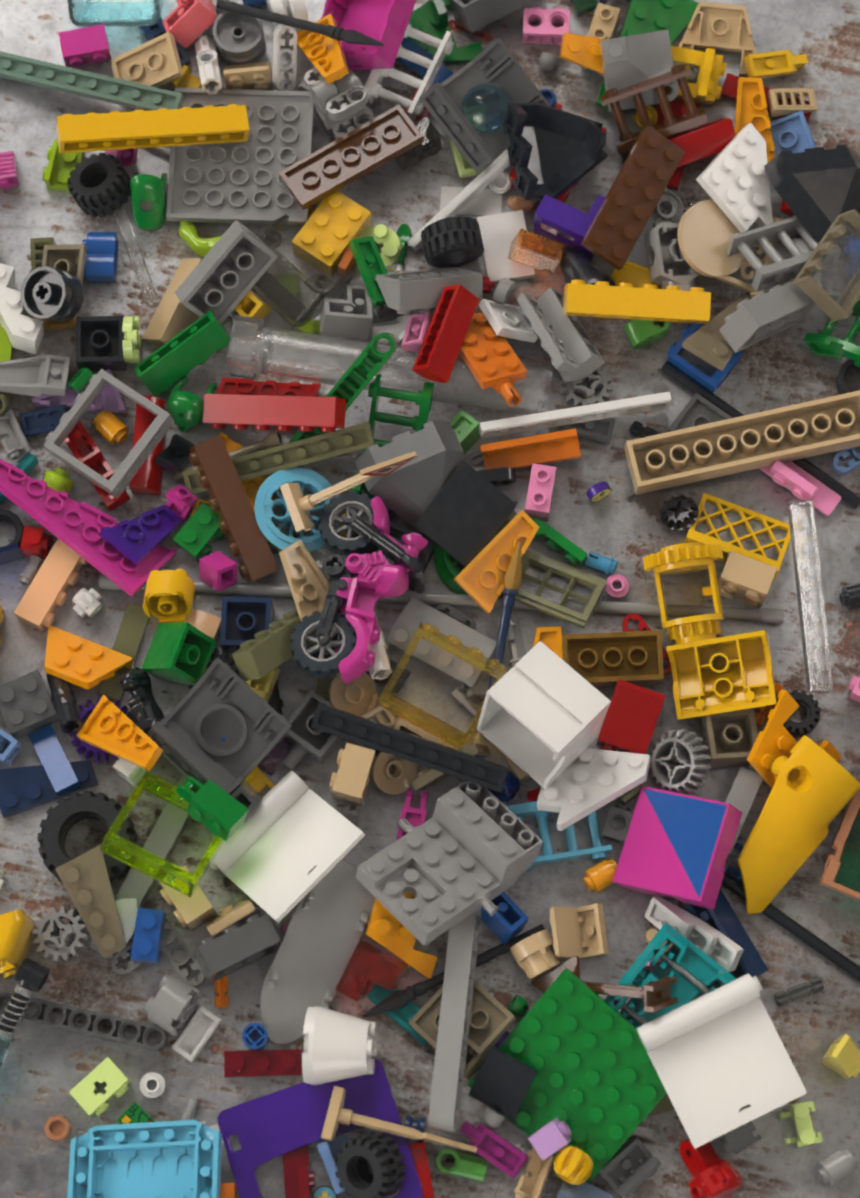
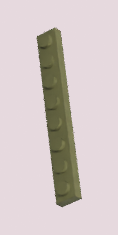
M367 421L338 429L336 433L315 435L234 457L231 460L240 481H245L279 470H286L375 445L370 423ZM198 468L182 472L186 488L190 493L196 494L208 491L207 489L204 490L200 484L199 476L201 474Z

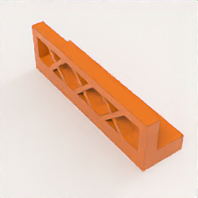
M576 428L480 445L485 470L507 467L520 469L532 467V463L543 465L582 458Z

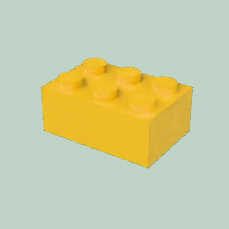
M336 191L323 199L292 240L293 253L332 277L338 269V264L346 248L350 247L349 243L351 240L359 237L364 230L371 226V212L341 192Z

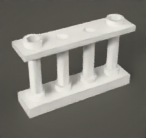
M409 20L404 37L407 38L409 36L438 48L433 60L404 49L400 45L396 58L399 56L428 68L424 79H418L394 68L372 69L364 88L369 94V104H372L374 98L378 97L409 109L408 117L414 122L416 116L421 115L425 106L419 98L430 89L445 56L450 55L454 42H452V35L449 31L446 32L443 40L412 28ZM391 77L418 88L414 100L382 88L381 84L384 78Z

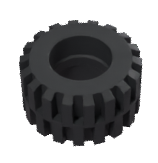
M100 153L99 155L92 154L89 158L85 157L80 164L77 163L74 166L75 169L71 170L69 174L71 176L67 181L69 192L81 210L87 215L90 214L91 217H97L98 215L105 217L106 214L112 215L114 211L123 208L122 205L129 201L128 197L131 196V178L117 157L114 158L112 154Z
M456 216L444 218L428 225L421 232L426 262L432 267L463 266L476 260L484 252L479 223L471 217Z
M370 1132L352 1139L341 1146L342 1150H339L336 1155L338 1160L335 1161V1167H337L338 1171L335 1174L340 1179L338 1184L341 1188L345 1189L344 1193L348 1197L386 1198L396 1193L402 1187L401 1182L406 1177L403 1173L406 1170V1164H403L402 1161L405 1158L403 1153L400 1154L398 1144L392 1143L393 1139L391 1137H385L384 1133ZM367 1160L372 1166L374 1176L368 1168Z

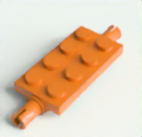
M483 312L474 314L459 355L482 389L492 387L498 394L504 397L509 407H513L512 402L514 406H517L521 402L522 397L514 388V384L518 380L527 378V370L505 337L496 335Z

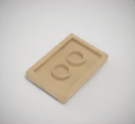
M170 32L111 59L115 78L158 88L184 75L174 35Z

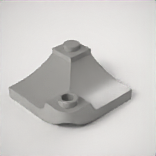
M668 30L599 41L606 91L612 88H617V90L670 72L671 68L674 67ZM677 80L663 84L664 87L669 86L671 88L670 94L667 95L669 102L673 101L678 95ZM655 88L641 92L645 106L660 104ZM632 96L619 100L622 110L636 108ZM608 104L609 112H612L611 106Z

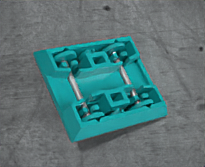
M665 922L617 984H632L633 986L643 987L667 976L677 977L678 982L671 984V997H678V1003L656 1012H644V1000L642 998L632 997L625 1004L629 997L608 995L605 1001L617 1011L622 1009L620 1014L638 1028L737 978ZM667 939H669V940H671L674 944H673L672 947L669 949V951L665 954V951H666V950L668 949V947L671 945V942H670V941H667ZM661 958V961L658 963V965L654 968L653 971L645 968V966L649 962V965L653 967Z

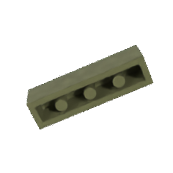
M297 610L284 614L283 620L269 624L268 630L256 633L254 635L255 639L245 641L239 645L240 649L235 651L232 656L242 680L260 679L293 656L290 648L291 634L295 632V625L301 623Z

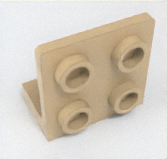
M271 62L225 66V70H223L226 89L273 90Z

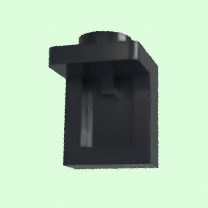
M178 434L173 435L169 446L157 455L155 464L162 467L165 471L176 475L189 463V453H191L189 448L193 447L194 444Z

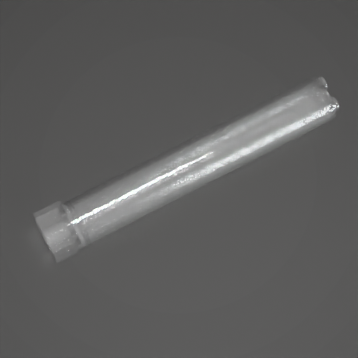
M235 315L226 360L230 376L259 380V375L262 374L335 386L370 342L266 327L264 319ZM378 344L381 351H389L390 345ZM401 347L396 348L393 355L377 373L382 374L381 387L417 393L418 390H423L424 382L434 383L432 401L523 415L547 412L553 372L547 369L524 366L527 370V378L518 380L514 384V388L520 394L522 400L517 406H514L512 402L513 407H509L504 397L498 394L492 387L481 388L461 356L457 357L448 383L431 381L412 371L418 353L402 350ZM377 374L370 381L371 383H375ZM370 383L365 387L364 390L369 391Z

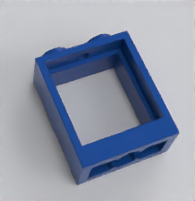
M693 323L692 326L688 324L680 335L682 339L678 344L674 342L669 347L667 361L715 394L740 362L743 351L734 352L724 370L718 369L710 378L679 356L684 349L681 347L684 340L704 326V324Z

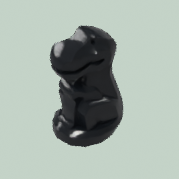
M136 667L122 674L118 680L123 692H128L132 695V698L127 700L131 709L127 713V717L147 735L152 726L164 718V714L152 694L149 674Z

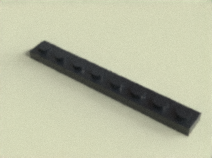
M323 703L318 704L311 725L312 728L500 793L503 790L510 769L509 767Z

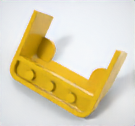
M14 910L0 915V977L4 976V979L16 976L20 965L27 958L33 943L32 940L35 938V934L32 933V930L37 929L35 921L23 910Z

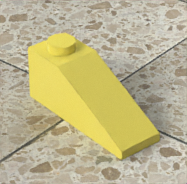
M844 1034L833 1041L820 1062L847 1080L851 1075L856 1077L860 1072V1050L850 1036Z

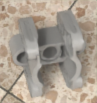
M313 68L305 74L304 81L307 89L311 92L314 112L318 115L321 126L329 137L334 135L335 139H338L354 130L353 125H355V129L363 125L359 124L360 120L364 118L372 120L374 118V113L366 105L369 101V94L353 71L348 68L349 74L340 80L328 84L319 71Z

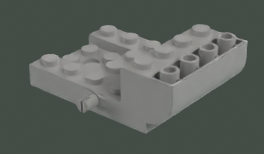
M465 781L437 799L433 817L422 825L413 827L406 818L401 819L397 826L406 835L358 865L355 878L425 946L481 907L490 916H493L499 908L491 900L516 884L517 878L537 858L543 841L486 787ZM411 893L415 896V898L407 899L403 896V894Z

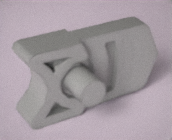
M463 683L452 692V695L458 700L457 703L460 706L465 705L474 716H480L483 704L475 697V690Z

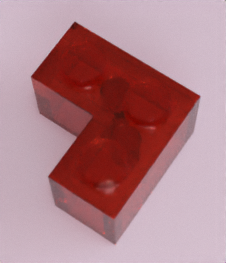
M363 941L357 944L335 990L356 1002L365 998L372 982L392 991L399 986L409 965L374 945Z

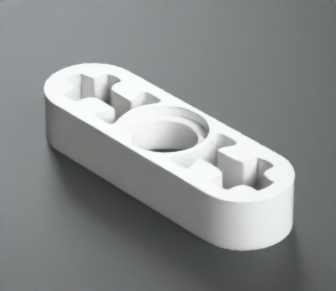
M280 24L275 28L273 34L272 83L279 91H292L296 85L297 32L291 26ZM286 30L290 35L283 39L281 34H285ZM285 44H286V45L290 46V48L280 47V46H281V45H282V46H285ZM284 52H288L290 60L287 64L282 65L280 63V56ZM285 76L289 81L283 86L280 84V81L284 80Z

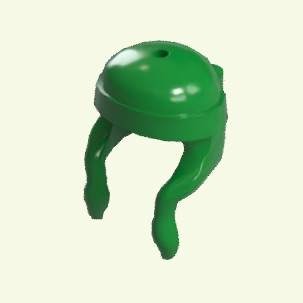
M188 376L180 379L172 388L166 404L167 412L172 416L174 424L178 425V429L181 432H186L189 427L197 426L203 421L204 401L193 393L180 391L188 383ZM209 384L206 394H213V391L217 389V384Z

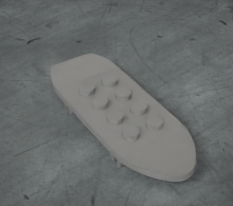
M342 859L297 904L265 976L260 995V1014L269 1039L275 1043H290L304 1035V1022L308 1007L320 1006L329 1009L370 918L375 897L355 878L358 866Z

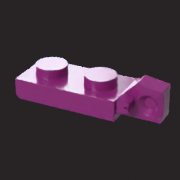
M465 1121L459 1130L470 1138L467 1142L468 1145L478 1147L477 1153L512 1178H515L529 1155L481 1123L478 1127H475L468 1121Z

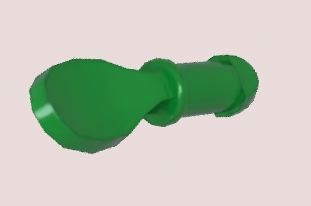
M401 224L396 233L402 243V251L400 250L397 264H401L402 268L405 266L404 260L407 251L405 245L412 237L411 228L407 224Z

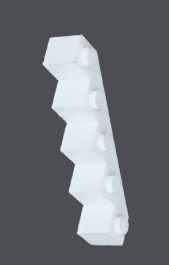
M0 263V324L5 329L13 348L36 355L44 336L43 321L27 316L28 312L22 303L21 292L12 289L15 283L14 267Z

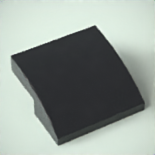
M492 1046L468 1095L514 1120L539 1070Z

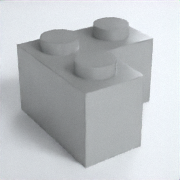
M346 284L343 300L324 298L320 315L321 336L368 340L373 315L371 298L366 286Z

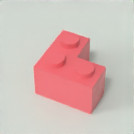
M177 0L178 6L163 20L166 33H172L174 39L187 49L199 39V36L207 28L214 24L215 19L218 17L212 0Z

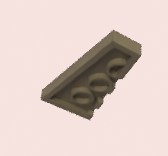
M741 296L684 340L681 347L723 371L734 354V350L719 329L725 324L724 319L737 310V304L746 298Z
M102 844L56 867L55 870L104 959L125 948L127 943L117 910Z

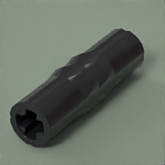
M47 673L51 699L54 703V709L57 712L62 732L65 734L77 733L82 727V722L70 682Z

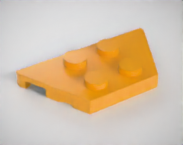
M50 625L48 627L45 673L89 690L98 685L99 682L115 676L116 670L124 666L128 669L133 665V658L54 626Z

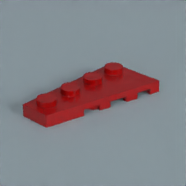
M222 377L216 394L318 397L321 384L280 383L274 380H266L264 382L254 381L253 379Z

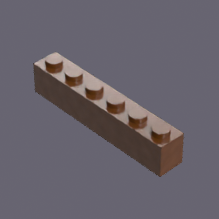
M221 435L189 448L191 452L189 453L190 461L194 467L197 466L201 474L199 476L200 484L204 490H208L211 497L208 499L213 512L217 511L220 521H218L222 533L224 535L227 534L229 538V550L232 556L237 557L240 563L238 570L241 577L247 579L249 583L279 570L267 540L258 527L253 508Z

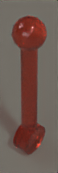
M455 20L448 21L451 30L459 29L482 37L487 42L493 39L491 33L470 32L464 26L458 25Z

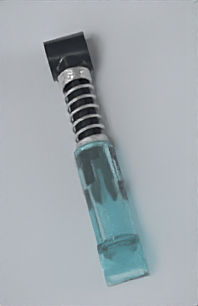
M28 957L22 962L16 973L15 980L17 984L14 988L15 994L11 996L12 1000L8 1002L9 1006L5 1008L6 1012L2 1014L3 1019L0 1021V1068L15 1040L13 1037L15 1034L14 1029L18 1027L17 1022L22 1020L20 1016L25 1014L24 1009L28 1008L27 1003L31 1002L30 998L34 996L35 992H39L50 974V969Z

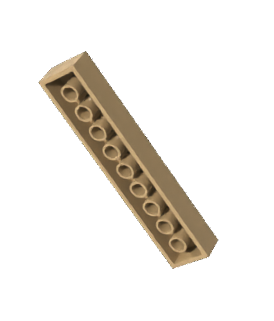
M860 390L626 441L624 451L635 494L648 493L771 466L777 460L785 463L860 446Z

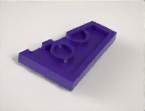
M162 505L142 513L138 518L130 521L126 519L112 528H109V526L103 528L99 535L137 565L182 524L183 519L169 507Z

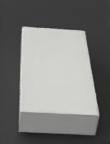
M200 1005L171 1048L193 1063L222 1020Z

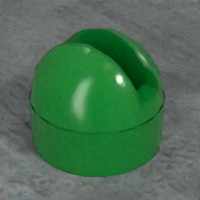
M517 994L510 1002L507 1010L516 1017H523L526 1015L525 1010H528L529 1005L523 997Z

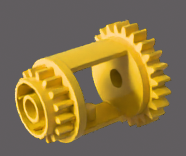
M701 542L681 543L663 547L660 549V552L643 557L644 571L654 572L662 629L667 630L668 640L675 642V645L717 638V634L722 633L720 622L724 621L715 567V561L723 559L721 545H702ZM708 569L711 586L702 587L704 597L713 596L715 613L669 620L662 576L686 574Z

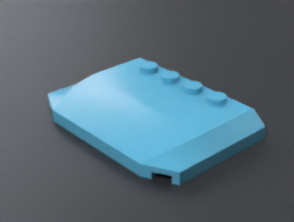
M196 1120L96 1125L81 1137L71 1139L67 1198H220L222 1133Z

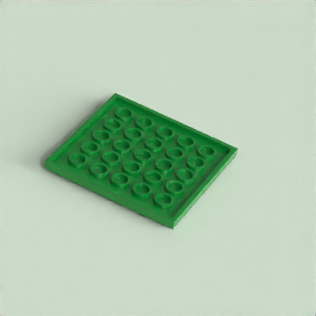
M567 967L498 1048L539 1070L515 1119L513 1120L504 1115L505 1119L527 1138L557 1117L560 1122L564 1121L571 1130L572 1134L570 1137L572 1140L561 1149L567 1146L577 1147L588 1154L593 1161L592 1172L585 1181L587 1183H590L595 1178L598 1171L606 1165L667 1093L637 1033L636 1027ZM478 1073L467 1084L470 1088H472ZM560 1150L552 1154L553 1156H555L553 1161H555L556 1155L560 1152Z

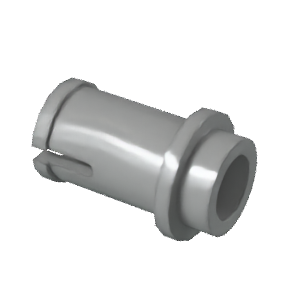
M31 555L24 572L19 574V583L29 588L44 560Z

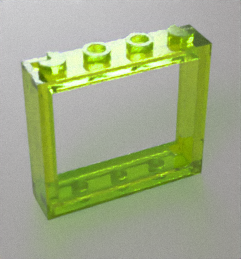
M146 771L104 836L100 851L191 898L224 840L217 836L214 837L192 874L117 835L144 791L187 811L189 803L181 798L176 791L179 786L163 780L159 775Z

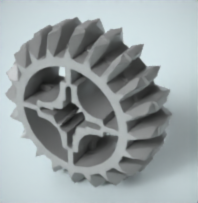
M671 729L669 732L661 734V738L654 740L656 746L649 748L653 753L650 756L652 765L649 766V770H653L650 778L657 780L655 786L665 791L685 795L698 792V787L705 786L703 779L709 778L706 770L712 768L710 765H707V760L712 757L705 753L709 747L702 745L704 739L697 737V733L689 732L686 729Z

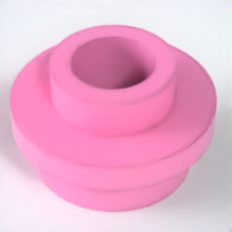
M613 574L607 578L605 591L610 597L622 598L628 593L629 582L626 577L620 574ZM619 582L622 587L615 589L613 583Z

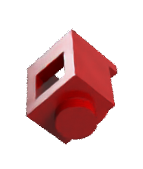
M25 525L20 546L25 557L35 555L41 559H46L51 550L53 536L47 535L44 528Z

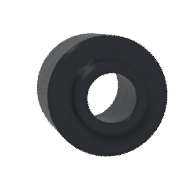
M860 582L842 587V592L839 593L841 605L843 607L846 606L848 610L860 608Z

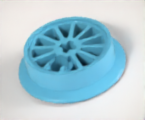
M293 467L279 470L270 475L257 492L254 511L259 529L267 540L282 550L300 539L308 552L323 547L326 544L322 540L319 529L308 531L312 535L310 537H305L303 530L297 532L299 538L292 536L294 524L284 497L278 490H280V486L286 483H299L302 493L306 489L313 495L332 485L320 474L306 468ZM274 496L276 500H271V497ZM330 499L321 502L319 506L309 510V512L322 511L323 506L330 503ZM280 506L283 516L275 515L273 507ZM311 515L313 522L319 524V517ZM273 523H282V524H281L279 527H276ZM335 523L334 530L338 529L340 523ZM286 524H289L287 535L280 532Z

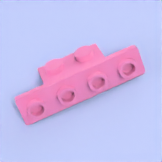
M777 460L774 465L759 468L778 485L786 487L795 497L806 501L825 516L831 514L842 498L791 461L782 463Z

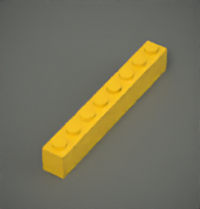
M237 104L220 107L208 105L203 108H160L151 111L139 109L133 112L112 111L100 114L90 112L83 115L64 114L57 116L56 121L59 153L247 142L250 131L246 105Z

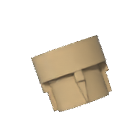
M548 929L539 931L510 948L520 969L523 968L527 977L531 980L538 978L561 964L560 958L555 955L553 938Z

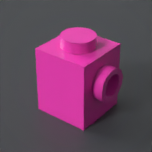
M220 551L199 559L200 580L217 592L237 584V563Z

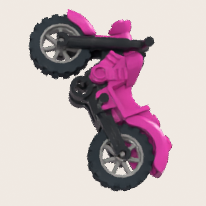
M351 491V494L341 493L337 498L334 496L329 500L330 503L328 505L325 504L322 508L323 513L319 515L320 523L318 524L321 537L327 548L335 552V554L328 555L323 561V569L330 587L322 613L315 611L311 616L308 617L306 615L303 617L302 622L295 625V632L291 634L290 648L294 660L302 671H306L307 675L312 677L314 675L318 676L320 679H325V676L333 678L337 676L336 674L340 673L344 685L355 681L365 672H368L370 666L373 667L374 644H378L380 639V629L374 614L377 601L382 597L403 595L408 590L409 578L414 581L417 593L425 591L423 573L417 556L419 551L423 550L428 544V541L421 534L414 532L403 535L401 537L402 544L390 536L388 510L379 496L370 499L369 495L365 493L361 495L356 491ZM365 514L369 521H364L361 517ZM336 522L344 525L334 530V525ZM346 531V538L339 536V534ZM338 634L341 636L339 641H337ZM308 641L317 644L308 650L306 649ZM320 650L319 659L310 656Z

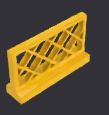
M703 493L698 506V518L690 527L684 543L701 542L702 545H721L723 559H720V562L726 563L731 550L776 567L777 570L772 580L775 581L795 526ZM705 502L716 505L718 512L708 515L704 508ZM736 512L741 520L730 523L726 513ZM721 516L726 526L715 529L711 519ZM753 520L760 521L764 528L753 532L749 522ZM706 521L711 530L703 534L695 531L697 524ZM744 524L749 534L738 538L733 528ZM779 528L787 531V535L785 538L776 540L772 530ZM729 530L734 540L729 542L722 541L718 534ZM767 533L772 543L761 547L756 536ZM752 539L756 549L746 550L741 542ZM775 547L779 555L777 561L767 558L764 551Z

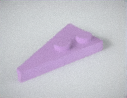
M109 369V370H106L107 373H109L110 375H112L110 369ZM106 384L87 411L101 412L107 410L113 413H127L119 391L109 384ZM67 387L65 396L42 394L41 397H33L31 399L35 407L49 408L65 404L70 410L79 392H72Z

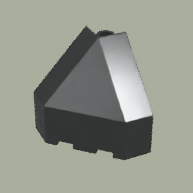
M430 421L423 424L424 429L413 434L408 430L392 437V442L382 447H379L378 444L368 447L355 461L358 470L416 451L417 456L395 471L386 476H373L365 482L369 493L375 497L379 496L387 507L415 529H417L414 526L416 521L463 460L464 451L450 422Z

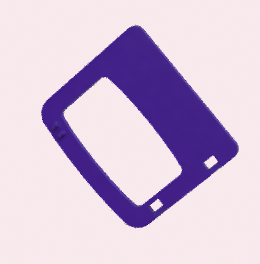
M374 1059V1074L319 1085H310L303 1082L221 1111L218 1115V1125L222 1133V1139L224 1140L239 1197L262 1198L256 1178V1169L259 1166L283 1154L324 1140L321 1138L334 1086L346 1090L343 1108L353 1110L355 1114L402 1125L383 1064L379 1060ZM339 1123L335 1136L366 1127L354 1124L348 1126ZM382 1132L385 1137L389 1136L393 1139V1144H398L400 1147L398 1150L400 1154L403 1153L405 1158L402 1159L403 1164H406V1170L403 1171L406 1175L405 1180L401 1182L402 1187L399 1193L392 1198H423L422 1185L407 1138ZM238 1135L241 1149L233 1152L230 1137Z

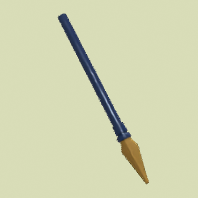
M520 541L517 543L504 576L505 589L503 593L505 595L503 596V609L488 690L500 680L512 609L516 600L515 596L518 594L517 589L522 582Z

